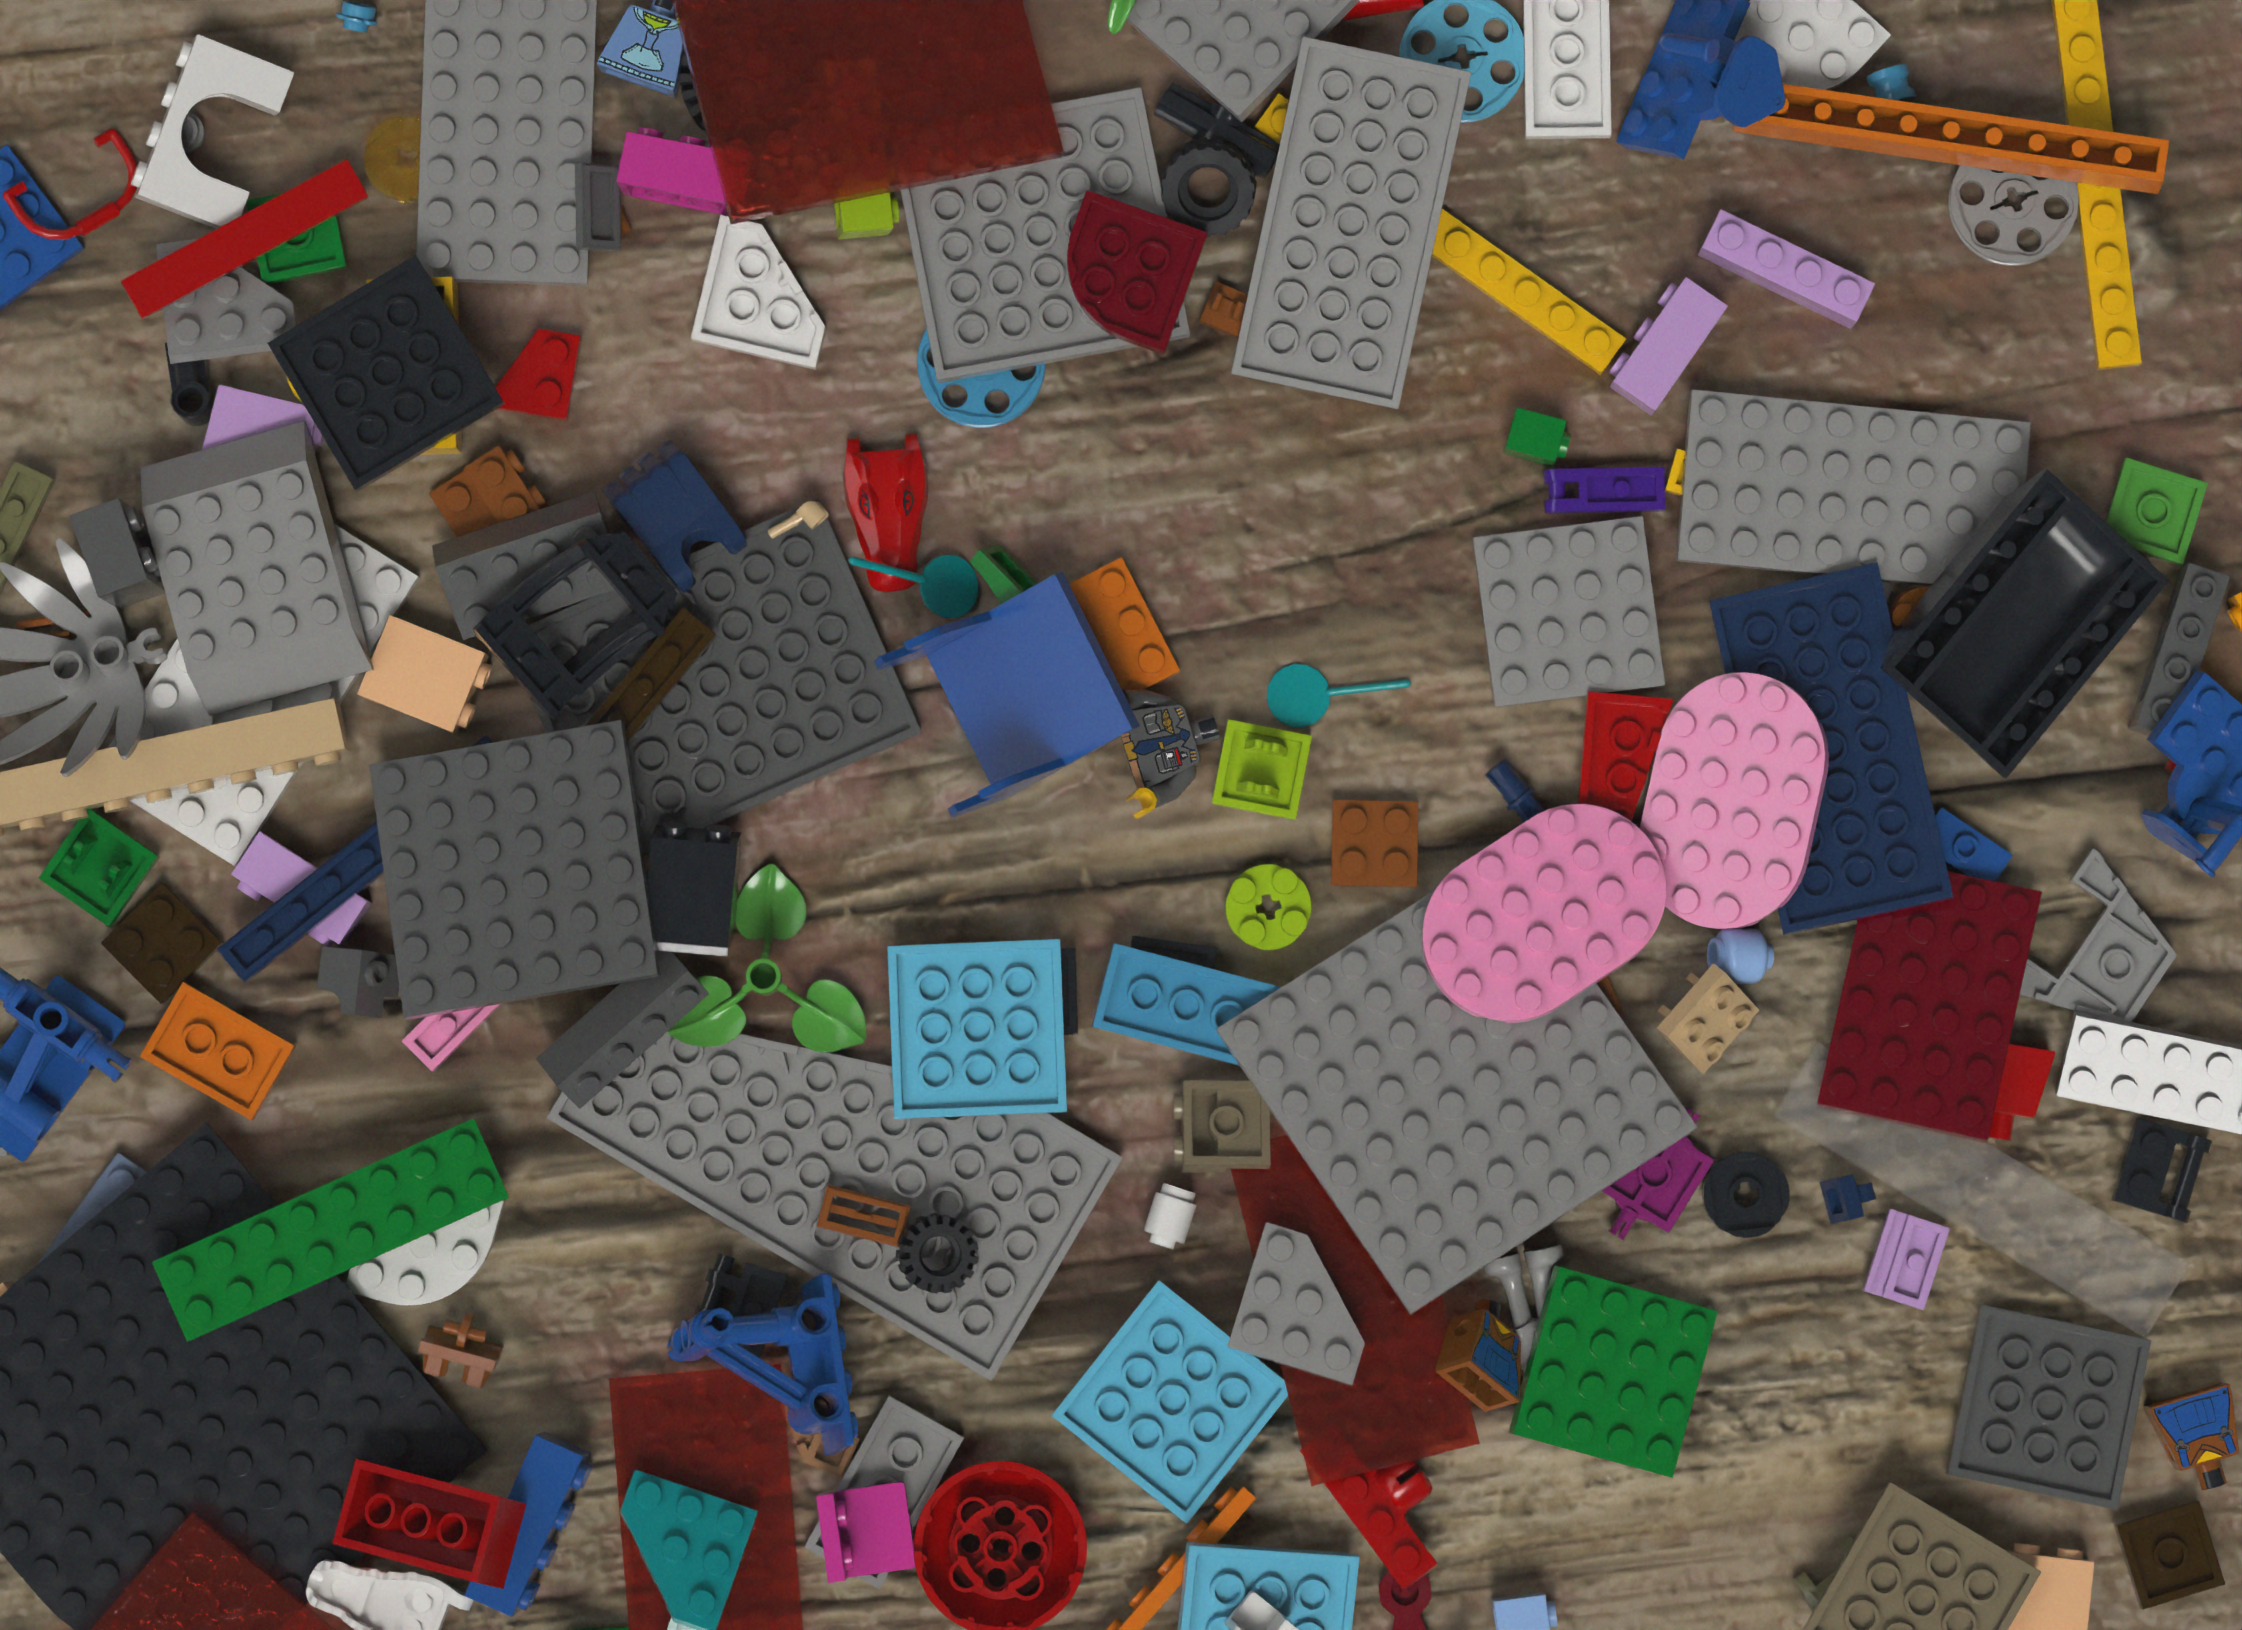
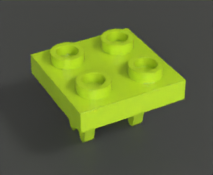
M1228 719L1211 804L1296 821L1312 735Z

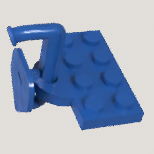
M1675 1L1628 115L1623 122L1622 129L1616 140L1618 144L1626 149L1684 160L1701 120H1713L1721 116L1737 127H1747L1783 108L1785 95L1776 50L1760 38L1754 36H1744L1735 42L1750 6L1748 1Z
M2196 670L2147 738L2151 744L2175 763L2176 766L2168 782L2167 798L2169 804L2160 813L2144 809L2141 817L2149 833L2195 861L2210 877H2215L2217 868L2223 863L2242 837V704L2208 674ZM2200 833L2219 834L2208 850L2196 840Z

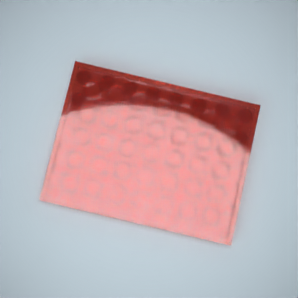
M671 0L731 225L1061 158L1064 153L1022 0Z

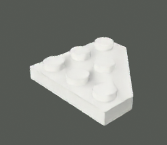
M720 215L691 340L816 370L826 327L804 294L796 278L762 224Z

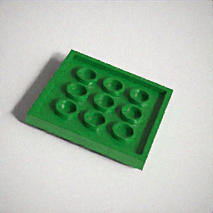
M1554 1265L1520 1388V1402L1516 1403L1508 1433L1673 1478L1718 1311Z

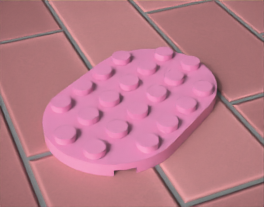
M1748 672L1729 673L1706 680L1694 687L1676 704L1661 731L1662 735L1656 751L1640 829L1652 842L1663 865L1666 879L1665 907L1690 923L1714 929H1737L1756 924L1779 907L1782 908L1789 901L1805 874L1829 766L1828 742L1822 723L1819 722L1814 711L1807 703L1808 701L1795 689L1779 680Z
M1569 804L1554 807L1535 815L1461 863L1437 886L1426 908L1422 928L1423 955L1432 979L1452 1003L1478 1018L1483 1017L1504 1021L1505 1023H1520L1538 1019L1553 1012L1629 962L1651 940L1661 921L1666 902V879L1661 859L1652 842L1640 828L1629 819L1607 808L1588 804Z

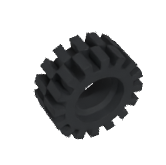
M932 1213L929 1214L930 1216L915 1218V1223H909L904 1228L906 1230L903 1236L900 1235L897 1241L900 1243L899 1250H896V1258H899L900 1264H898L900 1272L905 1274V1279L908 1282L930 1293H949L955 1287L961 1288L965 1285L963 1281L967 1277L971 1278L974 1274V1271H972L973 1265L978 1264L979 1257L975 1256L978 1244L973 1241L972 1236L974 1234L969 1228L964 1226L963 1222L947 1215ZM933 1237L946 1238L953 1249L950 1263L940 1270L929 1269L924 1264L921 1256L924 1244Z

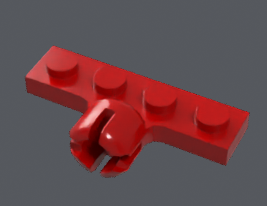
M1335 1425L1300 1450L1404 1591L1439 1565L1406 1520L1408 1511L1429 1496L1432 1491L1431 1482L1423 1471L1416 1473L1400 1485L1402 1481L1419 1469L1412 1456L1406 1452H1400L1378 1469L1370 1470L1365 1467Z

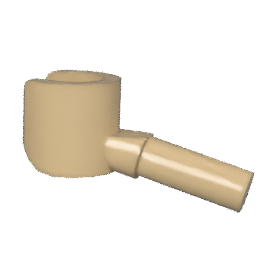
M808 501L790 518L767 529L773 539L798 526L802 521L813 530L829 516V513L819 502Z

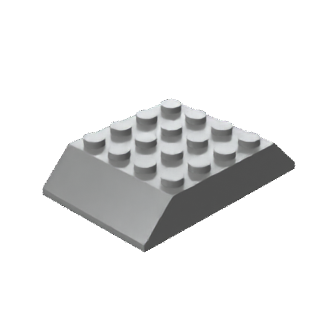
M306 421L141 468L142 510L187 674L209 716L374 670Z

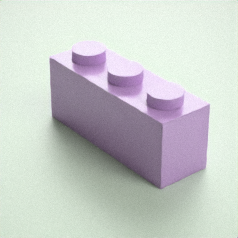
M1685 277L1680 286L1673 282L1669 285L1658 301V304L1664 307L1655 321L1649 317L1646 318L1633 337L1640 342L1631 356L1623 352L1609 372L1616 377L1610 388L1651 416L1728 307V305L1687 277Z
M259 831L231 875L240 880L236 888L256 901H259L263 895L275 903L318 868L267 834ZM356 894L340 909L308 933V935L327 947H331L333 942L345 946L372 903Z

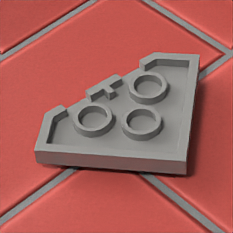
M197 239L156 244L158 260ZM242 267L163 309L170 364L272 351L267 343L296 326L293 302Z
M1266 1222L1228 1348L1352 1386L1365 1346L1364 1340L1308 1235Z

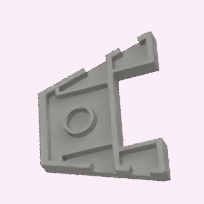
M2092 848L2069 881L2104 904L2105 909L2058 978H2055L2029 959L2027 960L2020 995L2072 1011L2132 1022L2177 954L2147 914L2139 908L2121 880L2114 875L2099 851Z

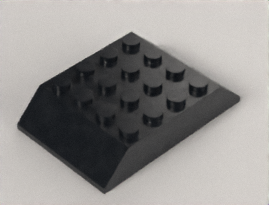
M2044 469L2002 499L1893 631L1880 668L1998 774L2007 779L2170 580L2048 469Z

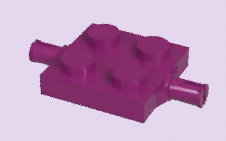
M1685 1107V1110L1690 1115L1692 1110ZM1695 1112L1691 1116L1695 1124L1701 1117ZM1687 1135L1602 1190L1601 1192L1611 1197L1619 1208L1622 1209L1608 1231L1616 1235L1622 1223L1625 1222L1616 1236L1624 1241L1635 1220L1638 1219L1648 1221L1669 1233L1714 1160L1697 1150L1687 1138Z

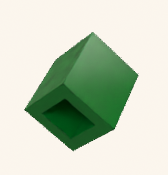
M1517 407L1513 415L1503 454L1553 467L1557 457L1565 458L1569 446L1571 433L1564 432L1566 420Z

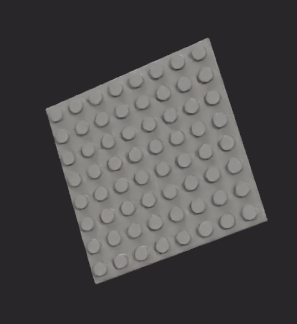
M1434 891L1216 1029L1222 1041L1410 1315L1698 1128L1597 983L1553 1012L1538 1019L1520 1023H1505L1504 1021L1483 1017L1478 1018L1452 1003L1432 979L1426 966L1422 949L1423 920Z

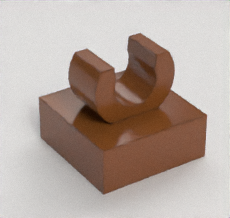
M1215 282L1199 323L1239 339L1248 294Z

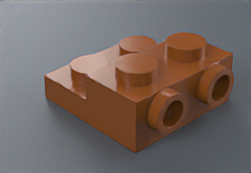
M499 445L465 466L463 472L429 493L456 537L549 507L537 487L534 485L528 489L519 475L526 470L511 449L504 453Z

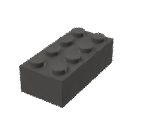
M595 491L432 545L435 568L463 640L475 637L473 628L512 590L543 565L584 539L610 534ZM588 562L558 582L520 616L526 620L615 589L591 562Z

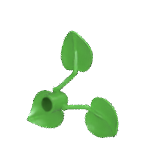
M768 864L755 873L746 883L737 900L735 922L741 935L749 940L764 938L761 959L752 962L746 971L747 984L743 985L742 989L732 996L730 986L723 979L707 975L697 977L699 982L709 992V995L667 1031L673 1038L697 1047H716L727 1044L734 1040L746 1025V1015L736 1003L741 1001L751 991L762 996L772 995L780 991L796 1003L802 1005L795 1011L792 1017V1028L797 1040L806 1048L815 1052L828 1053L865 1042L867 1037L865 1016L858 1001L845 986L831 980H818L810 986L807 996L804 998L782 983L781 970L773 961L769 960L772 937L778 940H788L794 937L803 927L807 913L802 894L776 865Z

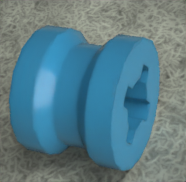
M1907 64L1891 66L1866 77L1868 85L1874 88L1878 98L1910 102L1917 98L1915 89L1909 86L1907 76L1910 73Z

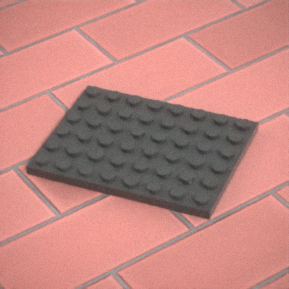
M819 498L813 500L820 503ZM799 506L742 531L748 545L735 555L730 554L718 542L690 554L688 566L696 579V584L684 593L675 587L661 567L657 569L677 592L673 609L668 610L663 629L669 625L684 607L713 631L717 637L627 744L643 856L650 854L651 837L656 825L662 826L667 821H680L687 823L688 828L705 829L708 825H716L922 734L894 668L889 667L878 670L874 663L879 656L886 654V650L827 518L813 530L802 521L798 526L772 539L767 529L790 518L801 507ZM613 590L589 598L529 626L564 665L592 640L634 613V611ZM658 637L652 638L621 659L580 696L575 695L559 711L561 715L556 720L552 719L534 703L546 733L585 726Z

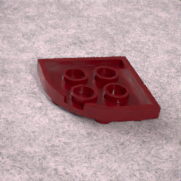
M1086 190L1071 231L1067 250L1068 277L1074 296L1085 314L1105 332L1123 341L1165 355L1208 233Z

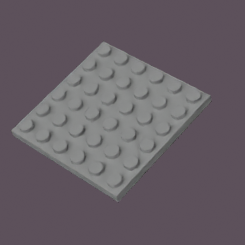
M1141 87L890 133L937 384L1139 347L1105 332L1082 310L1070 285L1067 270V250L1071 231L1086 190L1167 218L1165 205L1161 198L1162 190ZM1184 302L1170 341L1190 337Z

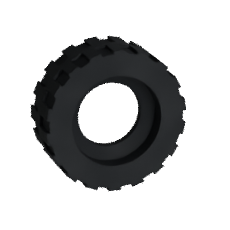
M1201 137L1197 141L1192 142L1191 140L1185 143L1184 147L1180 150L1177 149L1172 154L1171 160L1167 162L1161 184L1162 202L1166 205L1165 211L1168 216L1171 215L1176 222L1207 232V237L1217 234L1218 236L1225 235L1227 231L1238 228L1243 219L1246 220L1250 214L1257 188L1256 172L1254 166L1249 163L1247 154L1245 152L1242 153L1234 143H1227L1222 138L1217 137L1215 139ZM1211 167L1223 172L1230 183V193L1226 200L1213 207H1206L1196 203L1188 191V181L1195 171Z

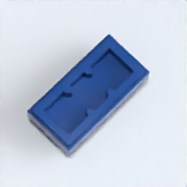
M1939 808L1935 818L1946 864L1962 875L1996 881L2013 855L1944 808Z

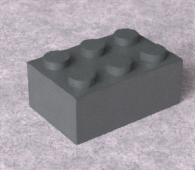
M116 498L69 515L99 598L118 609H123L165 593L155 553L150 542L151 539L145 517L141 510L137 511L133 505L130 506L120 498Z

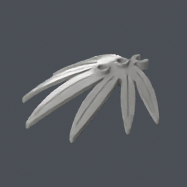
M57 538L56 546L64 571L79 600L91 614V618H88L74 603L50 585L5 562H0V570L25 600L50 621L77 635L76 640H68L37 632L0 627V660L50 662V665L0 676V718L29 712L67 698L1 739L0 765L22 757L51 741L79 719L92 704L97 703L75 739L60 771L64 777H69L81 768L98 750L113 724L117 709V749L123 760L128 759L132 755L141 738L146 716L145 694L136 665L142 662L160 664L168 657L163 648L148 651V646L151 642L161 639V634L156 628L142 631L135 641L129 642L117 607L97 596L86 562L63 539Z

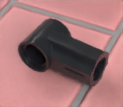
M165 343L173 410L188 425L202 426L210 421L214 399L211 396L206 359L170 364L168 346ZM192 395H201L203 397L201 408L192 413L185 412L183 409L185 400Z

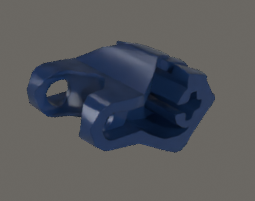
M669 440L657 448L656 451L660 456L656 458L652 452L644 454L637 461L641 468L640 471H637L633 465L625 468L618 475L623 483L620 485L615 480L609 483L602 492L630 531L634 530L658 562L665 575L680 592L684 593L696 584V579L688 566L690 550L696 542L709 541L721 543L730 554L734 555L743 550L748 544L735 521L690 460Z

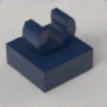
M1853 1174L1819 1182L1830 1224L1863 1217L1864 1212L1861 1203L1876 1199L1872 1182L1856 1186Z

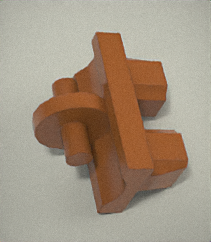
M466 1312L461 1323L446 1319L443 1329L429 1325L425 1337L420 1341L418 1352L424 1354V1373L437 1377L445 1376L448 1372L450 1361L464 1364L462 1381L466 1385L483 1388L490 1373L494 1372L502 1356L504 1345L486 1341L488 1331L473 1327L475 1314Z

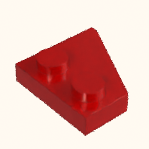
M538 328L496 385L497 391L505 402L503 406L496 410L568 421L582 341L581 335Z

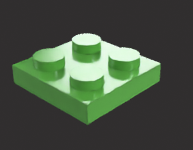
M2126 457L2122 462L2105 522L2140 554L2181 566L2185 561L2208 483Z

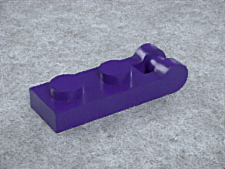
M1664 467L1544 470V484H1548L1549 499L1544 500L1545 514L1665 511ZM1578 483V498L1566 499L1565 484Z

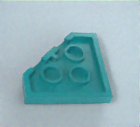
M634 1470L620 1509V1514L639 1548V1553L666 1603V1608L673 1622L696 1630H717L758 1511Z

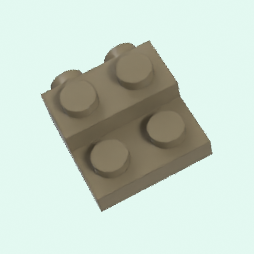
M1183 1080L1181 1094H1173V1119H1182V1135H1174L1173 1158L1174 1161H1182V1172L1225 1173L1226 1169H1269L1271 1165L1270 1109L1251 1081Z

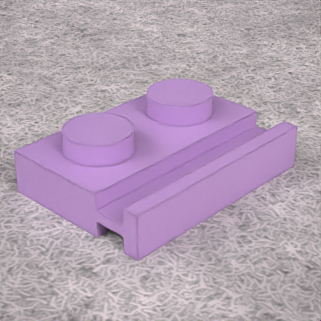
M1888 1209L1862 1291L1924 1310L1950 1228L1897 1210Z

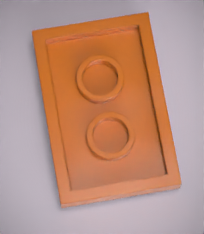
M1122 557L1069 583L1122 690L1148 689L1180 672Z
M182 982L140 1057L247 1119L254 1121L294 1052L296 1045L186 982Z

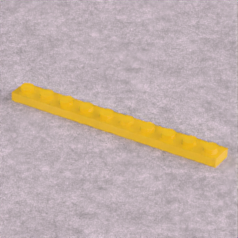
M2051 0L2066 124L2113 132L2097 0ZM2076 182L2079 198L2077 214L2097 370L2139 366L2142 364L2121 190L2119 188Z
M1278 93L1254 126V130L1280 144L1289 100ZM1444 209L1441 210L1432 257L1601 376L1626 338Z

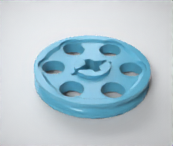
M1434 0L1425 5L1411 19L1400 44L1399 57L1471 72L1468 88L1475 89L1480 93L1482 104L1474 111L1463 109L1460 123L1480 121L1502 110L1519 90L1525 75L1523 33L1513 16L1493 0ZM1452 5H1459L1466 10L1468 21L1462 27L1453 28L1445 22L1444 11ZM1491 20L1503 22L1508 30L1505 40L1494 43L1486 39L1483 31L1486 23ZM1427 32L1432 35L1435 40V48L1432 52L1422 55L1413 50L1411 39L1416 33ZM1460 47L1465 48L1466 54L1476 56L1475 59L1469 61L1468 68L1461 69L1459 62L1445 60H1450L1451 57L1456 56ZM1501 61L1509 63L1515 72L1514 79L1504 85L1496 83L1490 73L1492 66Z

